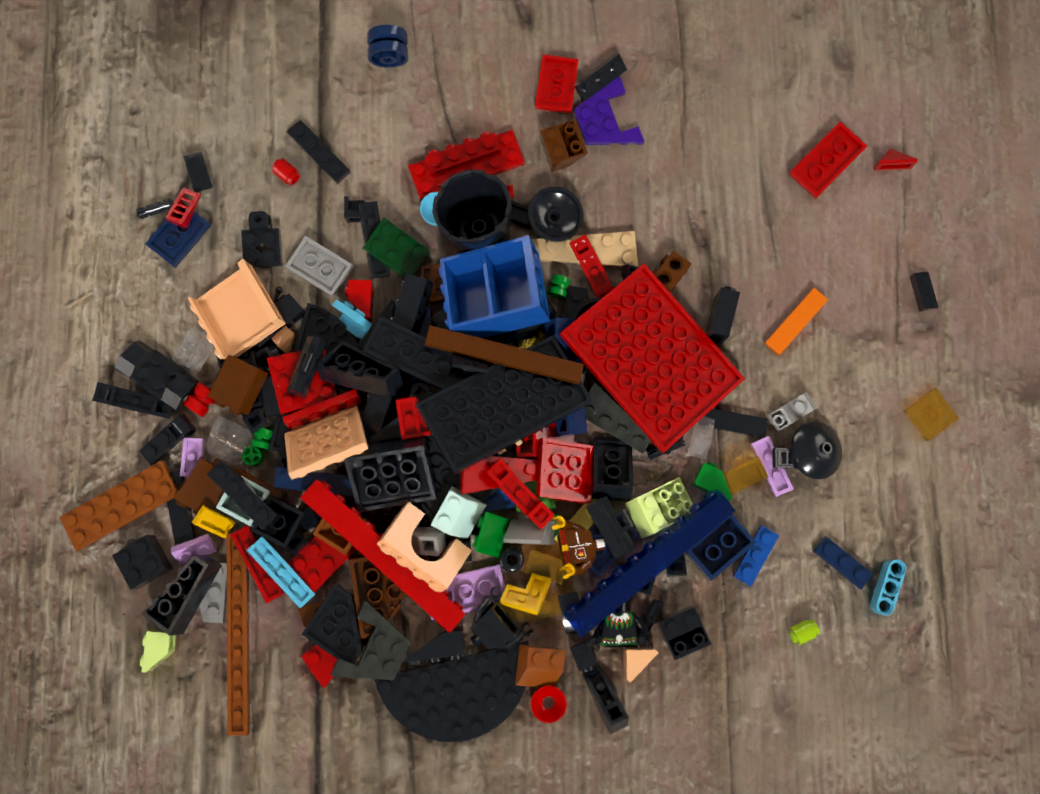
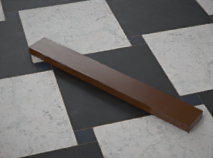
M431 325L425 342V346L575 384L580 383L584 366L581 363Z

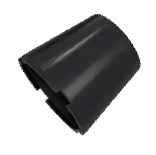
M466 170L451 176L441 185V189L433 200V216L438 228L460 253L510 240L511 198L506 185L501 179L485 173L483 170Z

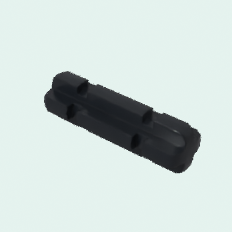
M168 198L163 200L162 203L159 201L147 205L146 208L140 207L136 210L137 215L140 219H144L148 215L153 216L165 212L166 209L167 211L170 210L174 203Z

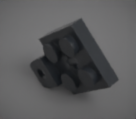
M250 212V230H241L243 259L251 264L253 268L282 267L280 229H272L271 217L266 212ZM263 243V246H266L267 248L266 250H263V253L261 254L260 251L257 250V247H259L260 244Z

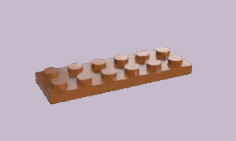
M159 461L59 518L75 551H81L174 499V494L178 488L165 461Z

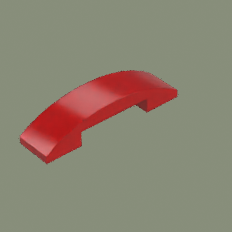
M585 234L571 241L569 245L579 261L596 297L603 298L614 288Z
M501 458L486 471L503 493L539 529H542L555 516L524 485Z

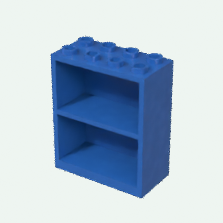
M529 235L440 259L441 267H439V274L443 280L441 291L445 296L443 307L447 313V319H445L447 330L478 338H486L550 322L540 255Z

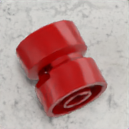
M198 382L193 389L194 394L189 395L183 404L204 418L210 410L209 405H214L215 400L208 397L211 389Z

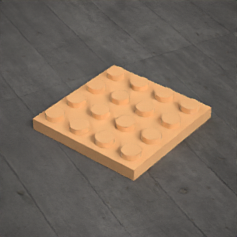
M358 406L347 408L335 415H329L317 422L309 423L299 429L284 433L288 473L291 479L304 477L307 473L321 470L327 465L341 462L347 457L361 454L369 449Z

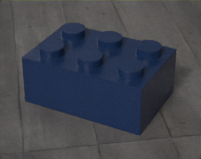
M727 512L682 550L708 581H712L757 542L731 512Z

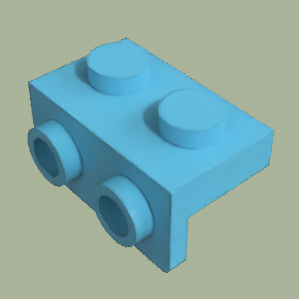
M336 299L332 306L343 313L339 319L347 326L346 330L362 339L372 326L364 318L366 314L357 308L354 311V306L347 301L341 303Z

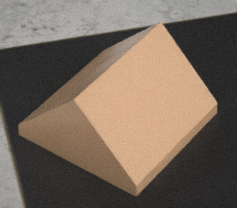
M642 646L641 651H639L638 647H623V668L626 679L631 683L658 652L651 646L650 649Z

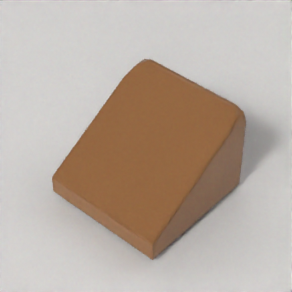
M285 326L272 337V340L287 354L291 350L297 336Z

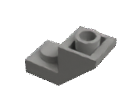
M805 392L767 416L776 430L780 431L817 407L808 393Z

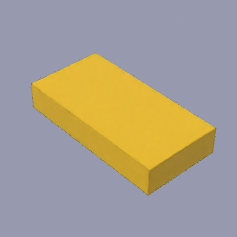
M202 505L192 521L194 525L226 539L227 534H229L236 523L234 520Z

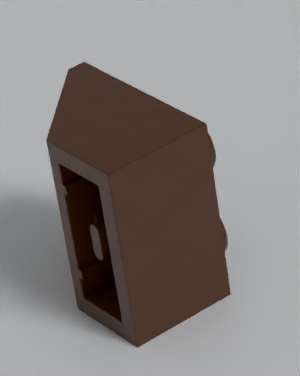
M576 119L540 130V140L551 172L567 168L588 154Z

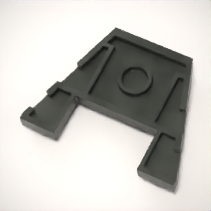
M363 601L356 618L375 627L358 664L338 657L330 675L334 677L394 680L411 642L370 604Z

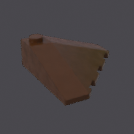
M362 554L349 556L348 563L356 613L358 614L363 601H366L386 620L390 616L393 618L402 606L400 602L406 594ZM416 554L421 559L430 562L429 555ZM358 619L360 637H370L375 626Z

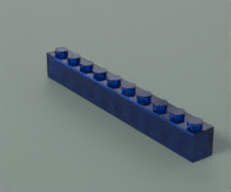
M716 489L709 491L700 503H695L689 508V512L684 516L677 517L672 526L661 530L655 540L648 541L638 554H632L628 558L627 563L615 568L610 577L599 581L593 591L586 592L581 597L582 600L579 603L570 605L566 609V613L563 614L566 620L582 638L736 510L722 492Z

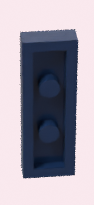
M824 536L813 550L817 556L858 589L862 590L873 576V573L827 536Z

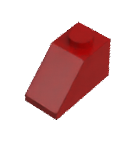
M349 280L348 285L345 286V296L348 297L349 301L357 309L366 314L365 318L368 321H373L374 284L372 280Z

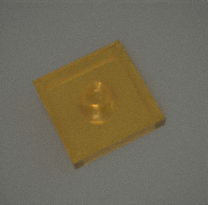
M933 388L903 410L926 441H930L959 419L936 388Z

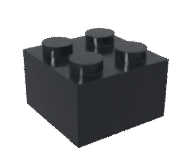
M145 535L112 555L130 590L140 589L173 569L155 535Z

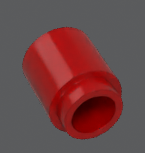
M278 159L273 163L272 173L285 184L293 186L298 182L301 175L288 161Z

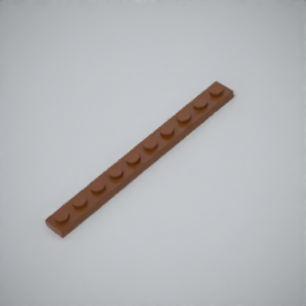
M227 534V736L250 734L248 569L230 534Z

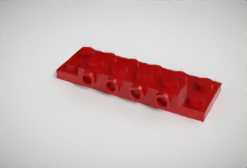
M513 130L495 135V132L491 134L487 131L482 133L480 138L474 140L473 138L464 139L462 141L463 144L457 146L449 144L443 151L432 150L428 152V156H425V160L408 165L420 201L432 192H439L441 185L448 178L459 172L483 170L485 173L495 176L524 166L525 162Z

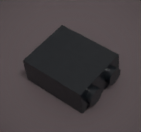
M721 287L714 297L705 332L713 342L723 344L730 336L740 292L736 291L733 287Z

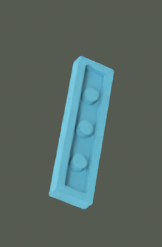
M260 537L246 550L299 608L315 595L263 537Z

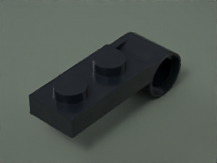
M181 414L165 426L139 451L150 465H154L183 438L190 437L197 429L185 414Z

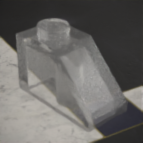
M704 416L691 428L685 447L686 454L706 460L712 441L715 419Z

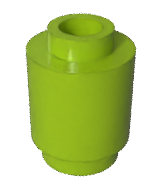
M806 619L791 626L788 634L791 641L800 646L817 638L820 630L813 619Z

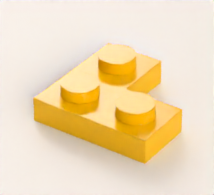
M532 573L526 589L507 584L500 599V604L538 615L551 584V578Z

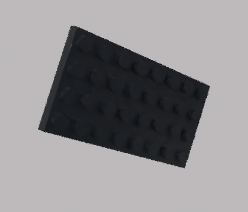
M553 335L526 348V350L568 360ZM494 364L488 367V373L478 372L416 403L415 407L451 471L456 475L591 404L593 400L581 380L579 384Z

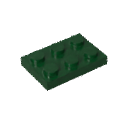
M385 217L382 218L362 247L364 251L403 279H405L406 274L414 275L430 252L429 249Z

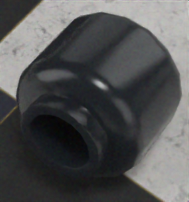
M507 547L500 553L498 558L499 565L506 572H517L523 567L524 555L518 548Z

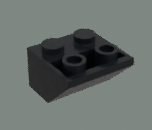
M689 606L657 620L656 624L674 660L711 645L694 606Z

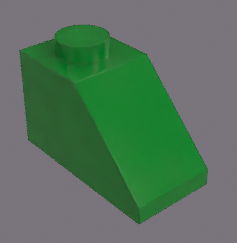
M711 462L701 464L692 485L726 502L730 501L732 497L723 472L718 469L719 466Z

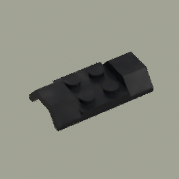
M142 341L133 342L119 356L115 366L117 371L176 412L180 408L183 399L200 382L188 374L185 369L157 350H153Z

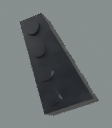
M193 555L177 573L178 576L165 586L166 589L162 594L157 596L152 601L153 604L148 609H145L141 615L168 635L184 634L222 565L208 555Z

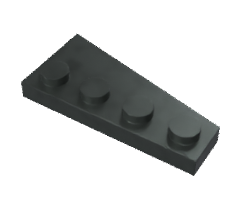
M596 380L589 391L593 402L584 407L586 419L643 454L651 440L613 399L612 395L609 392L607 393Z

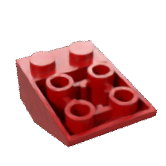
M555 422L521 440L522 444L516 445V458L538 459L540 438L574 442V435L557 436Z

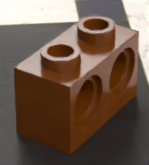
M674 250L670 255L666 254L660 262L662 266L659 270L655 268L652 272L657 278L665 277L668 283L663 285L670 293L691 266L689 261ZM675 262L679 268L672 269L669 263Z

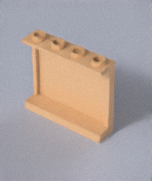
M244 259L237 263L240 268L238 271L197 300L190 296L188 297L191 303L190 309L198 316L199 325L206 330L208 341L216 348L214 350L218 358L226 360L228 354L236 358L286 324L254 268Z

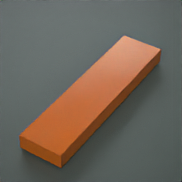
M813 288L764 344L779 356L829 299L816 288Z

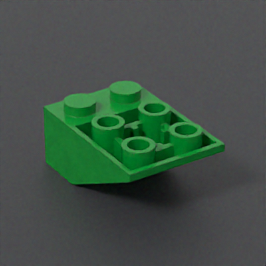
M488 512L485 513V516L481 515L478 527L481 528L480 534L475 535L472 545L476 547L475 552L499 558L510 519Z

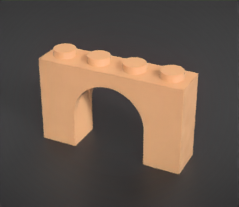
M408 502L402 507L377 545L381 547L380 549L385 554L392 555L397 559L398 564L413 571L415 577L426 581L432 590L442 592L449 587L472 550L458 539H454L447 545L437 561L429 562L418 557L412 548L411 536L425 514Z

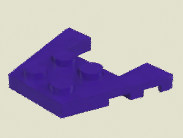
M617 77L574 109V115L585 145L644 144L639 126L620 132L610 106V99L625 95L626 91L620 77Z

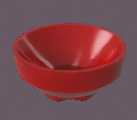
M546 685L534 692L531 698V711L539 721L554 723L564 716L567 709V700L559 688ZM545 697H552L555 703L552 708H545L542 702Z

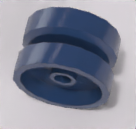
M379 25L369 29L367 32V43L369 46L367 52L368 60L371 64L383 68H395L407 63V31L395 25Z

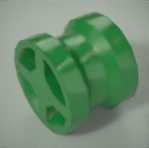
M254 446L247 447L242 453L243 462L250 466H260L265 459L264 452Z

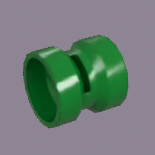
M553 275L551 279L552 286L549 287L548 294L555 298L565 299L567 296L566 289L570 285L571 280L562 275Z
M261 428L254 433L255 436L251 440L250 446L268 450L273 431Z

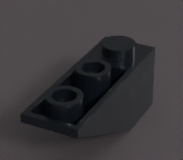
M463 629L452 630L450 633L443 631L408 656L405 662H410V665L422 664V660L430 659V663L440 662L444 657H450V660L461 659V655L466 653Z

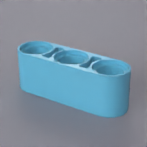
M889 559L882 565L870 603L871 610L876 614L890 615L894 611L906 573V565L901 560ZM893 563L897 566L896 573L891 571ZM887 582L891 584V590L889 592L885 590V585ZM881 601H884L885 603V609L883 611L879 609V604Z

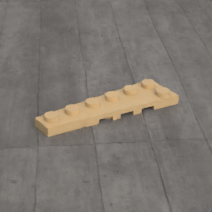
M635 231L587 235L602 266L622 268L623 265L630 264L638 267ZM583 235L573 236L571 239L563 242H550L543 238L531 239L539 251L540 261L580 264L569 243Z

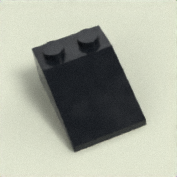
M594 437L591 499H601L607 495L609 500L630 501L633 492L632 447L617 438Z

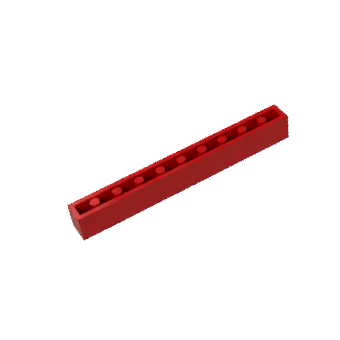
M316 480L300 499L450 633L466 615L462 611L464 607L456 600L452 602L448 599L449 593L445 590L442 592L432 590L426 581L415 577L413 571L398 564L397 559L392 555L385 554L380 549L381 547L377 545L383 534L379 536L374 531L376 527L368 520L366 522L362 521L359 518L361 514L354 507L349 509L344 504L346 500L338 493L334 495L329 491L331 489L329 484L324 480L321 482Z

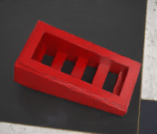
M183 188L169 210L166 220L187 229L201 194ZM186 194H187V195L192 196V197H194V198H193L192 200H190V199L185 198V196H186ZM183 201L190 203L189 206L182 204ZM180 208L186 209V211L182 212Z

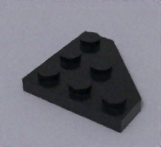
M335 584L301 635L336 659L340 657L355 663L362 653L363 647L356 618L353 594Z

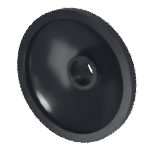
M544 188L537 192L528 206L529 224L539 237L547 241L563 242L569 240L577 234L582 226L584 218L582 205L579 199L565 188ZM550 216H554L556 221H552Z
M812 421L801 425L795 431L791 441V454L796 467L805 476L812 479H825L832 476L839 468L842 460V447L837 434L831 427L822 422Z

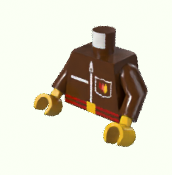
M562 516L552 518L557 523V525L552 526V529H561L558 530L557 540L563 564L560 570L564 569L567 572L563 578L567 579L570 576L582 575L592 566L596 558L595 551L605 550L604 539H592L590 530H586L583 526L566 521Z

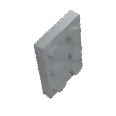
M307 236L303 238L285 265L286 269L334 297L354 267L353 264Z

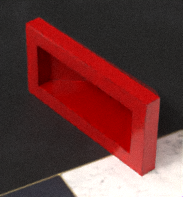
M890 149L874 166V171L911 169L918 161L917 158Z

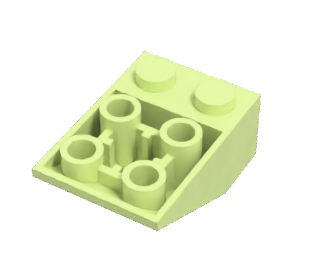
M680 477L625 503L642 539L697 512Z

